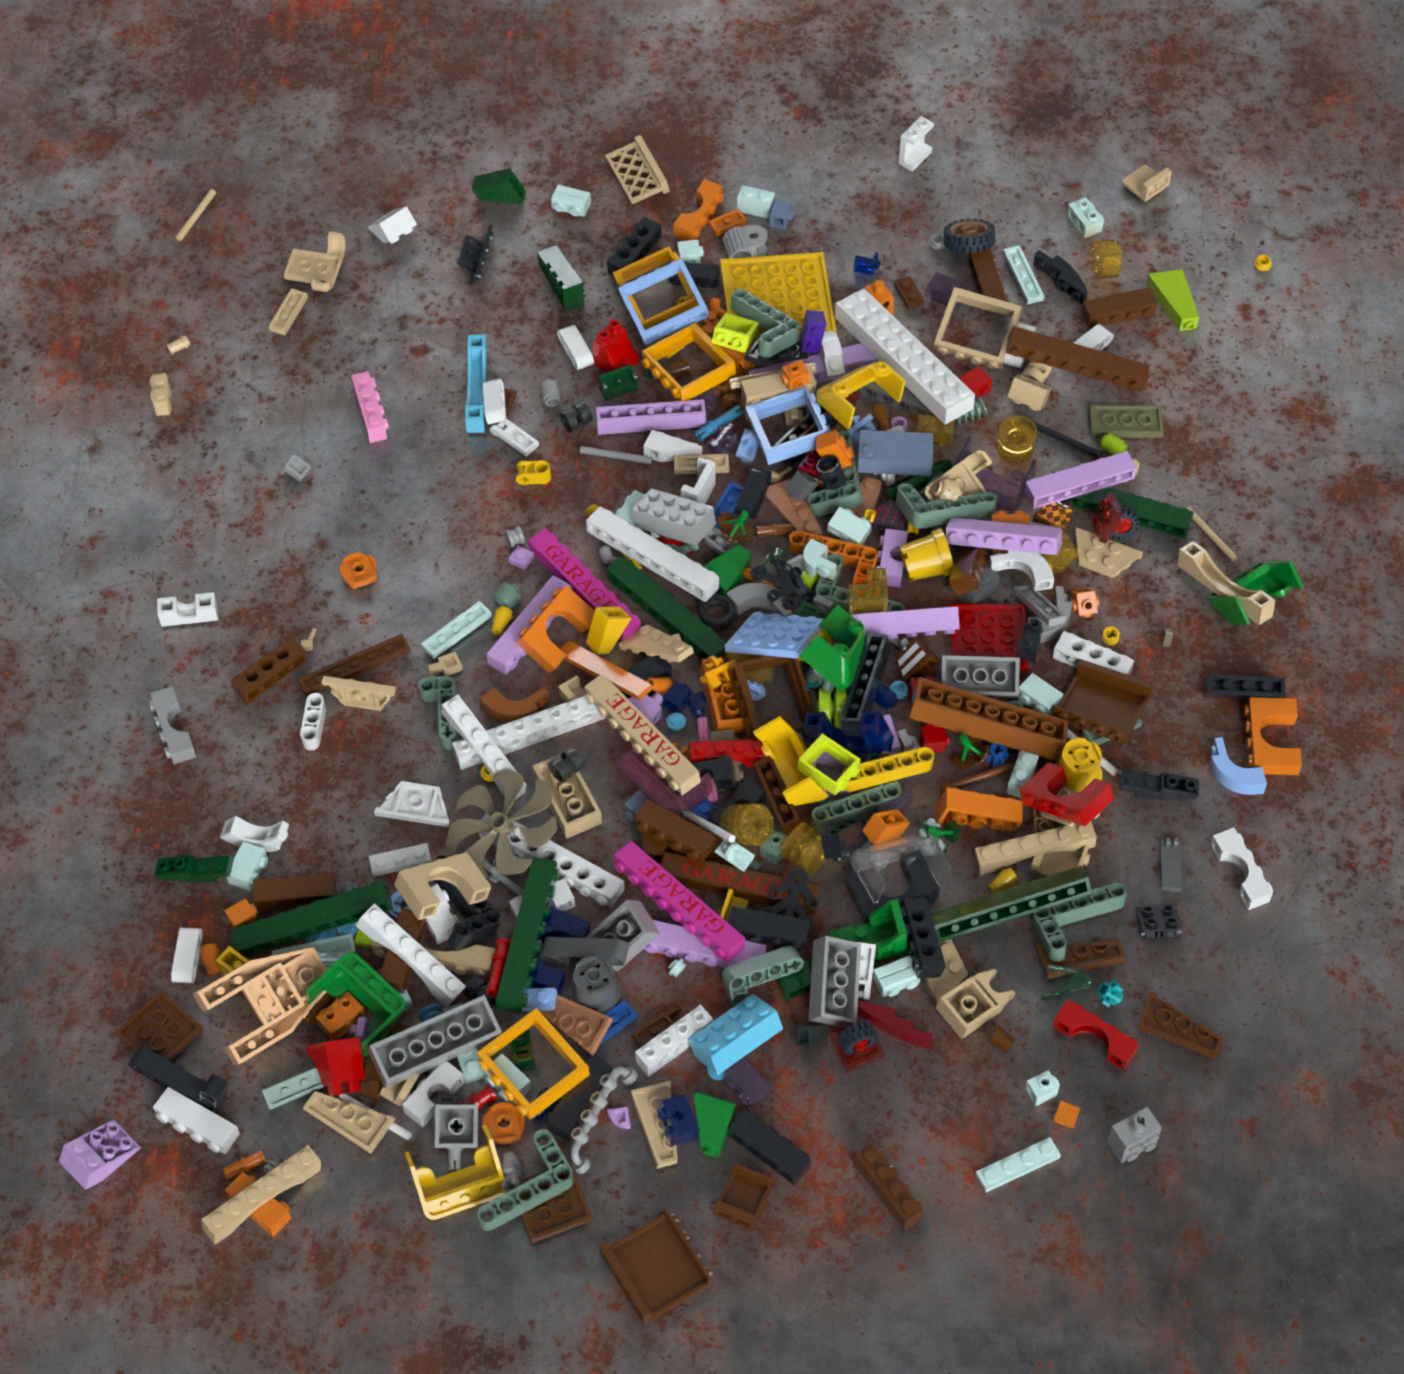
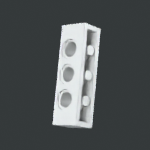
M1063 631L1053 653L1054 659L1077 669L1078 663L1082 659L1130 675L1134 660L1126 655L1118 654L1109 648H1104L1090 640L1082 639L1066 631Z
M699 1005L635 1051L636 1063L648 1077L691 1047L688 1038L709 1025L714 1019Z

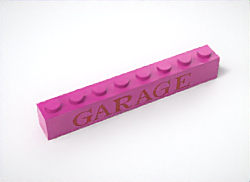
M545 528L528 540L529 551L534 552V556L555 577L570 584L572 591L594 611L597 607L620 606L632 618L618 639L620 642L641 628V621L638 616L633 615L624 603L619 602L616 595L612 591H608L604 583L600 579L597 580L593 576L592 571L588 567L585 568L581 564L580 559L577 556H573L568 547L558 541L554 533H550Z
M630 841L614 854L615 869L619 873H623L631 884L637 885L645 896L651 897L659 908L665 909L674 921H679L688 933L694 934L703 946H708L717 958L723 959L728 963L745 949V937L635 843Z

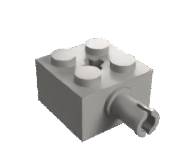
M433 1105V1148H446L448 1150V1169H454V1161L455 1169H461V1150L463 1148H477L478 1105ZM454 1120H456L457 1124H460V1129H457L456 1133L454 1129L450 1128V1124H454Z
M1146 1107L1113 1125L1107 1144L1120 1163L1126 1160L1130 1162L1136 1159L1139 1153L1144 1150L1149 1152L1156 1147L1162 1127L1149 1108Z

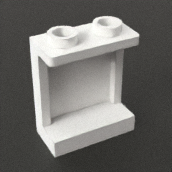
M920 116L901 135L899 164L913 172L932 152V147L924 143L925 135L934 127L933 122Z
M699 457L697 460V483L694 488L684 484L681 488V497L705 504L716 485V463Z

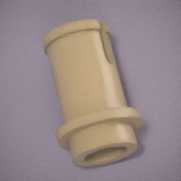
M185 335L183 337L180 336L179 339L166 346L171 355L183 348L187 349L191 344Z

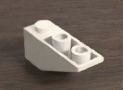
M654 430L651 431L643 446L644 456L652 457V460L658 462L674 461V456L702 455V446L697 443H691L679 437H673Z

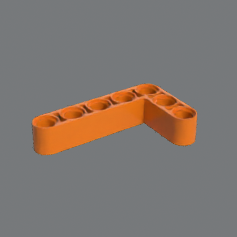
M793 531L789 535V551L794 555H803L804 549L811 539L828 546V556L833 553L841 555L843 566L856 569L852 581V590L869 594L878 560V552L875 548L802 531Z

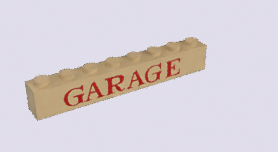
M601 674L584 686L587 702L590 705L594 704L598 713L602 717L605 716L614 729L617 728L625 741L629 740L632 743L634 750L644 756L648 765H653L661 778L668 780L670 787L674 791L677 790L681 795H684L701 782L699 771L604 674Z

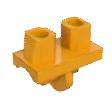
M713 655L708 657V664L704 665L706 670H712L706 672L703 677H700V681L702 683L706 682L711 690L722 685L718 677L721 674L726 682H730L727 669L736 663L734 659L720 666L723 663L721 657L718 659Z

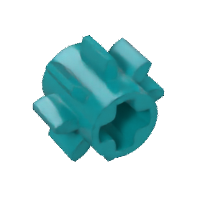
M1112 980L1110 983L1104 982L1099 986L1098 999L1101 1000L1102 1004L1109 1007L1111 1004L1115 1006L1122 1001L1123 988L1119 987L1120 984Z

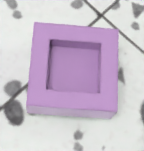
M517 545L508 559L509 563L525 570L534 558V552Z

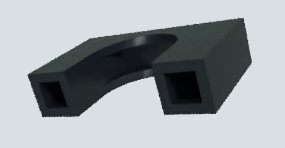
M920 849L901 856L900 866L910 887L900 896L888 897L877 892L865 869L846 876L845 886L864 924L868 923L870 914L890 900L898 899L900 906L903 899L926 898L928 903H932L938 898L940 888Z

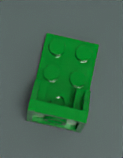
M898 899L888 901L870 914L868 923L828 931L829 937L875 944L874 963L897 959L905 954L907 931Z

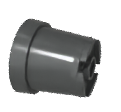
M589 956L580 960L573 972L569 1000L602 1014L607 1013L621 1003V987L614 975V969L610 962L604 958L599 959L597 956Z

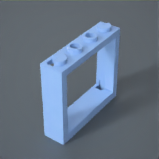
M682 259L674 260L669 265L657 268L653 272L642 275L638 279L625 283L618 288L620 296L645 346L710 317L708 309ZM682 272L699 306L644 330L628 296Z
M807 386L745 407L748 420L768 465L816 449V436L830 432L829 425L825 426L827 423L824 414L820 415L821 409L819 404L815 403L814 393L810 394ZM806 404L819 431L771 447L759 420Z

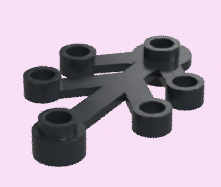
M782 558L774 562V568L779 572L782 580L768 573L764 566L758 565L751 570L750 575L755 582L766 580L782 588L779 590L772 589L767 593V599L770 602H775L780 597L792 593L798 597H788L783 601L782 604L786 610H791L796 605L802 604L803 601L813 605L815 594L811 589L806 588L801 578V568L795 566L789 571L791 578L795 580L798 588L793 585L785 570L787 563Z
M800 869L793 870L789 874L787 882L777 888H770L767 895L771 900H777L780 894L791 889V893L786 899L772 907L764 908L762 912L771 910L772 914H777L786 908L785 916L793 917L794 911H796L800 919L811 920L813 927V919L808 917L798 900L799 891H801L807 900L806 904L810 910H815L819 906L818 900L812 896L806 886L808 883L806 872ZM796 876H801L802 880L801 882L797 883L794 881V878ZM773 890L777 891V896L771 897L770 892ZM811 900L817 902L815 907L809 906Z

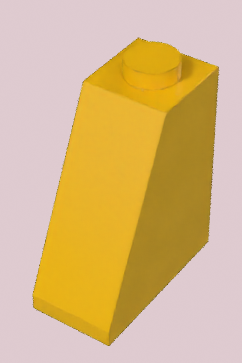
M620 606L597 607L595 609L586 643L595 654H610L632 619Z

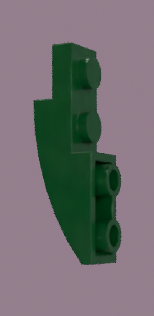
M192 855L158 858L154 877L189 883L217 882L219 877L230 876L234 858L231 855L197 859Z

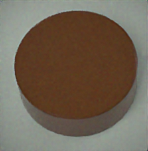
M733 393L724 395L721 398L722 406L730 409L735 405H739V396Z

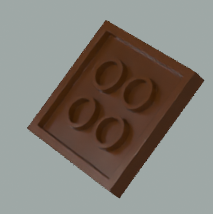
M160 990L114 1033L135 1053L140 1046H144L171 1062L204 1030L199 1023Z
M570 1161L568 1163L572 1169L574 1179L572 1187L521 1214L532 1243L593 1221ZM547 1170L519 1180L520 1185L543 1174ZM563 1174L560 1175L558 1178L561 1180H565L569 1176ZM513 1184L510 1185L511 1190L516 1188ZM544 1184V1185L540 1186V1189L546 1190V1189H548L550 1186L547 1185V1184ZM523 1195L520 1199L528 1200L531 1196Z

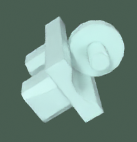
M725 839L715 850V853L743 872L749 867L755 856L735 841L730 843Z

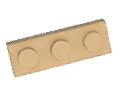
M291 288L271 321L269 331L286 335L308 298L307 293Z
M728 454L674 456V475L697 474V460L699 457L715 462L716 473H729Z

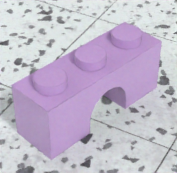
M886 529L885 536H881L880 547H883V551L878 553V562H881V564L876 567L875 577H879L878 585L901 587L904 562L896 561L892 558L900 556L899 546L907 544V531Z

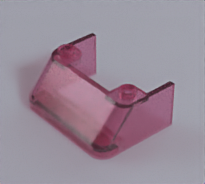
M634 748L618 760L619 771L651 801L669 811L687 812L712 793L711 777L708 773L700 778L701 782L684 795H676L653 774L655 767L648 765L644 756L641 753L638 754Z

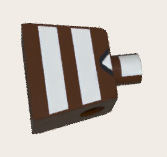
M904 638L900 642L903 649L897 654L896 660L905 682L909 683L911 678H925L941 662L933 651L921 641Z

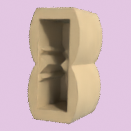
M165 373L152 374L150 378L152 388L150 398L154 412L157 416L170 415L172 410L170 401L171 389L167 375Z

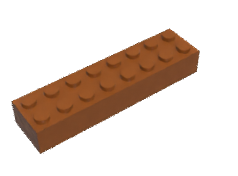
M921 677L918 679L912 696L909 718L970 735L974 738L987 740L991 743L1004 745L1011 749L1029 752L1049 760L1059 761L1067 742L1068 720Z

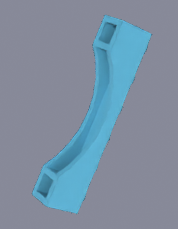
M468 335V388L465 406L467 433H485L483 382H486L487 373L486 335Z

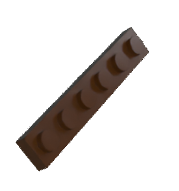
M400 634L298 678V682L307 697L312 693H317L330 687L329 685L324 686L322 684L323 676L349 679L411 652L410 646L403 634Z

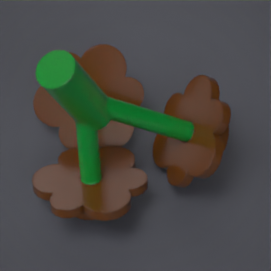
M742 511L740 516L734 520L732 513L722 512L721 516L718 517L717 522L727 542L743 543L744 541H752L754 530L748 524L743 525L749 516L747 511Z
M965 734L960 735L959 739L963 745V753L952 755L953 764L961 769H967L972 767L973 763L980 764L988 757L989 745L985 744L982 746L980 738H974ZM967 751H969V753L973 754V758H972V756H970V755H966V754H967Z

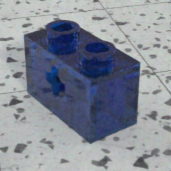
M681 1094L662 1099L657 1109V1115L659 1120L663 1121L665 1136L668 1140L670 1139L672 1146L696 1140L700 1130L686 1095Z

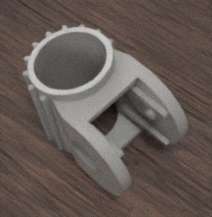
M759 225L733 227L723 236V243L729 258L766 256L767 247L765 243L767 241V232ZM750 234H757L758 238L751 239Z

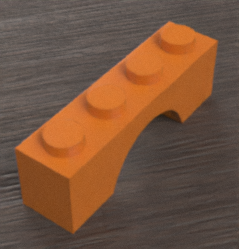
M706 179L703 180L697 189V203L701 207L695 212L680 214L673 224V237L684 241L694 240L699 237L702 227L707 225L710 215L715 213L716 206L723 201L722 185Z

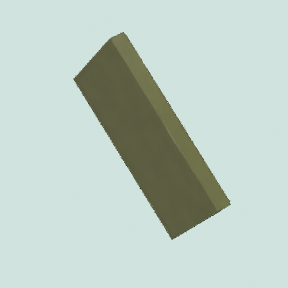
M1089 405L1091 437H1103L1104 434L1108 435L1109 433L1125 438H1163L1164 436L1161 405Z

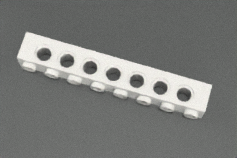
M585 696L495 727L486 732L505 755L603 720L605 716L602 717L598 713L594 704L590 705ZM465 739L452 743L454 756L460 770L482 763L480 757Z
M486 813L481 820L489 822L490 816ZM512 821L514 826L527 828L516 821ZM491 831L479 832L478 835L482 838ZM513 832L508 835L509 844L515 856L521 859H532L533 857L553 858L552 860L557 861V869H560L559 880L565 878L569 887L576 888L586 897L594 898L602 906L612 908L624 891V881L550 840L544 846L534 848L519 839ZM499 836L493 842L496 846L498 844ZM564 867H570V869H568V870H564V869H562V868H564ZM586 876L587 878L580 879L579 877ZM598 885L604 886L603 888H596Z

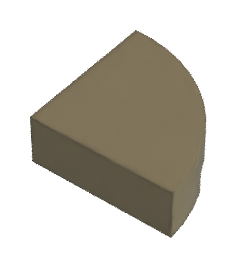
M1165 628L1163 646L1169 647L1173 638V630Z

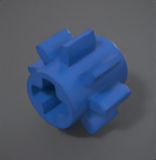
M990 743L986 762H990L993 767L995 765H1004V760H1008L1009 756L1006 753L1007 746Z

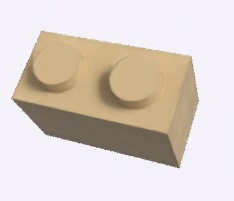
M1018 374L1014 377L1007 397L1011 398V401L1014 403H1023L1028 405L1029 409L1038 411L1045 407L1052 387Z

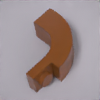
M495 687L479 697L480 708L490 718L504 724L538 713L539 709H543L550 702L549 692L544 687L530 697L520 701L506 699Z

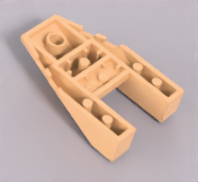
M314 947L251 960L193 993V996L202 1012L239 991L242 990L262 1025L224 1047L232 1064L235 1066L243 1063L295 1030L296 1026L326 993L324 990L311 1004L307 1002L306 990L327 969Z

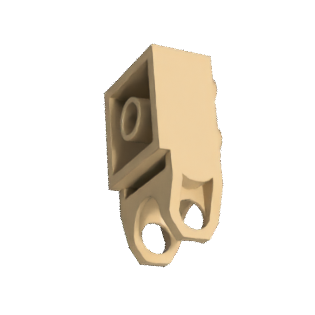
M995 968L970 977L942 996L936 1006L939 1013L961 1039L1001 1013L1005 1004L1016 994L1013 990L998 993L991 989L989 982L997 973Z

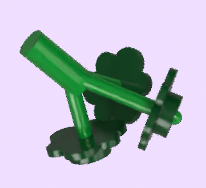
M929 818L926 822L923 821L920 824L919 835L929 841L925 850L934 856L947 852L948 843L939 838L940 835H944L945 839L950 840L951 843L960 841L962 838V828L955 820H951L945 826V830L940 831V824L936 823L933 818Z

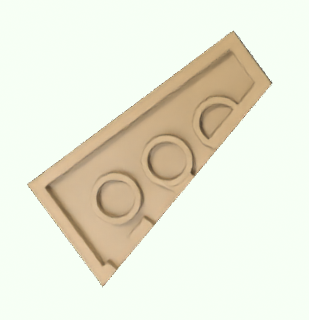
M314 1091L302 1108L305 1112L370 1154L395 1121V1118L392 1116L384 1115L371 1109L368 1110L356 1104L347 1103Z

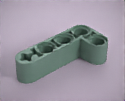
M450 676L422 678L418 683L420 698L425 702L438 701L440 743L444 749L451 750L453 749L452 743L458 741V732L452 728L449 722H445L446 718L441 712L442 704L456 696L454 679Z
M786 946L729 965L722 972L724 992L731 1004L736 1006L749 997L748 988L798 972L804 965L803 959L794 947Z

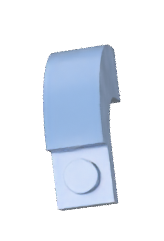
M1223 737L1215 738L1213 746L1210 747L1211 759L1209 763L1210 771L1221 785L1236 793L1245 795L1264 794L1267 782L1263 768H1242L1235 765L1227 755Z

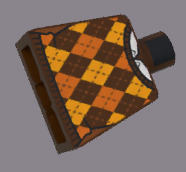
M1065 499L1061 502L1043 506L1034 514L1033 522L1062 528L1063 542L1074 516L1075 510L1071 508L1072 500Z

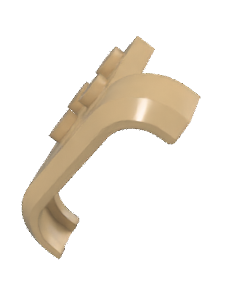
M329 232L326 254L293 249L284 273V279L311 283L313 290L328 292L335 284L344 258L346 247L344 235L342 233Z
M977 450L926 486L924 495L929 502L937 501L933 494L934 487L938 481L944 478L958 482L963 492L962 496L987 492L975 474L993 462L985 451Z

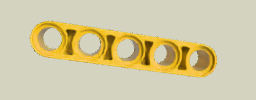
M922 747L860 763L861 769L859 774L855 778L852 777L851 779L853 780H849L844 790L853 792L928 772L933 766L934 752L928 747ZM846 767V768L842 771V774H843L849 767Z

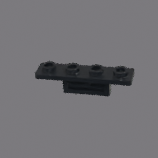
M491 224L484 231L481 241L469 235H466L457 265L472 271L469 281L470 285H473L476 280L479 281L482 275L480 269L485 264L486 258H484V255L489 250L490 245H488V242H490L493 236V232H491L493 225Z

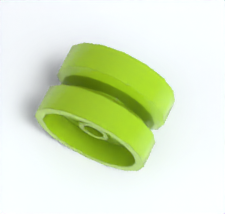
M819 687L816 708L818 730H828L831 718H834V728L836 730H843L840 719L847 701L846 690L841 691L836 688L834 690V699H831V692Z

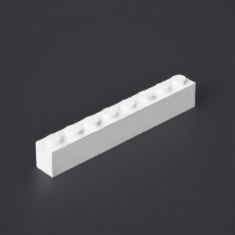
M600 506L586 520L588 533L702 601L706 602L719 589V576L715 572L707 570L698 562H694L684 554L673 550L669 545L663 544L654 536H650L640 528L629 524L625 519L619 518L610 510Z

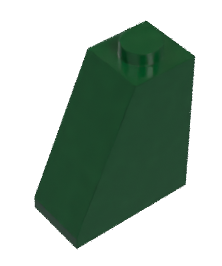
M510 168L475 176L472 184V191L479 200L523 204L526 190Z

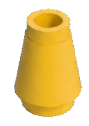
M499 606L495 610L491 629L493 634L502 635L513 618L512 610L504 606Z
M1008 867L997 875L988 888L992 893H996L1016 885V881L1019 879L1015 872Z

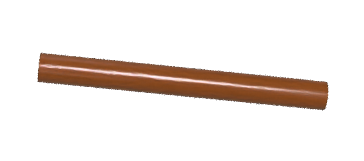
M1008 763L940 785V790L944 793L946 788H960L1012 771L1014 763Z

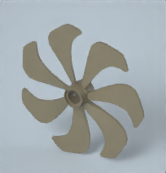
M504 769L493 776L494 779L502 782L504 785L505 800L503 813L496 812L490 793L485 786L477 785L463 793L458 799L457 810L468 805H474L484 810L490 816L489 822L463 818L453 822L446 839L448 850L455 854L458 844L463 838L474 833L491 831L466 851L484 877L487 878L488 875L482 866L483 858L498 836L496 851L498 871L504 875L518 874L526 871L531 865L532 859L517 858L511 850L508 835L513 832L519 839L534 848L544 846L557 830V822L554 816L544 825L535 828L518 827L512 823L514 820L541 812L549 807L552 796L550 786L546 781L535 780L534 795L524 807L510 818L507 814L524 784V777L521 773Z

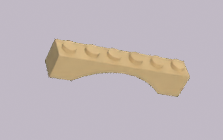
M1192 541L1179 550L1178 566L1218 596H1238L1247 616L1255 623L1260 625L1273 617L1275 600L1262 590H1249L1232 582L1218 569L1208 552L1197 543Z
M1091 821L1085 827L1075 823L1072 827L1063 826L975 848L974 858L979 874L984 875L1000 871L1013 863L1036 855L1059 851L1077 852L1084 850L1085 846L1093 848L1096 845L1097 837Z
M376 941L372 942L373 953L383 958L384 951H388V948ZM474 945L466 949L447 952L424 948L447 970L454 971L459 975L469 974L475 976L482 974L485 978H490L493 966L491 958L492 954L495 953V948Z
M307 1145L202 1219V1229L216 1245L233 1233L244 1220L266 1202L283 1191L304 1183L321 1171V1160Z

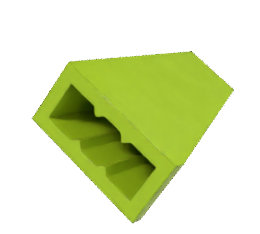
M1183 269L1150 273L1148 275L1147 288H1151L1155 299L1179 331L1196 329L1199 315Z

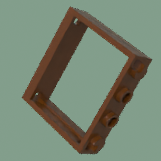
M771 656L734 663L727 669L748 740L758 739L753 731L761 726L744 673L747 671L785 665L803 723L791 727L795 731L804 732L818 725L817 715L812 707V698L808 694L806 679L802 674L801 663L798 661V658Z

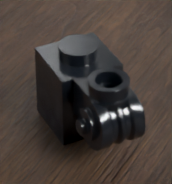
M1034 618L1029 619V622L1024 626L1025 631L1022 632L1016 656L1020 660L1035 663L1041 640L1040 633H1043L1042 622Z

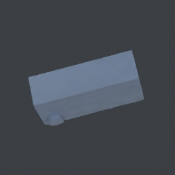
M860 430L858 473L931 476L933 433Z

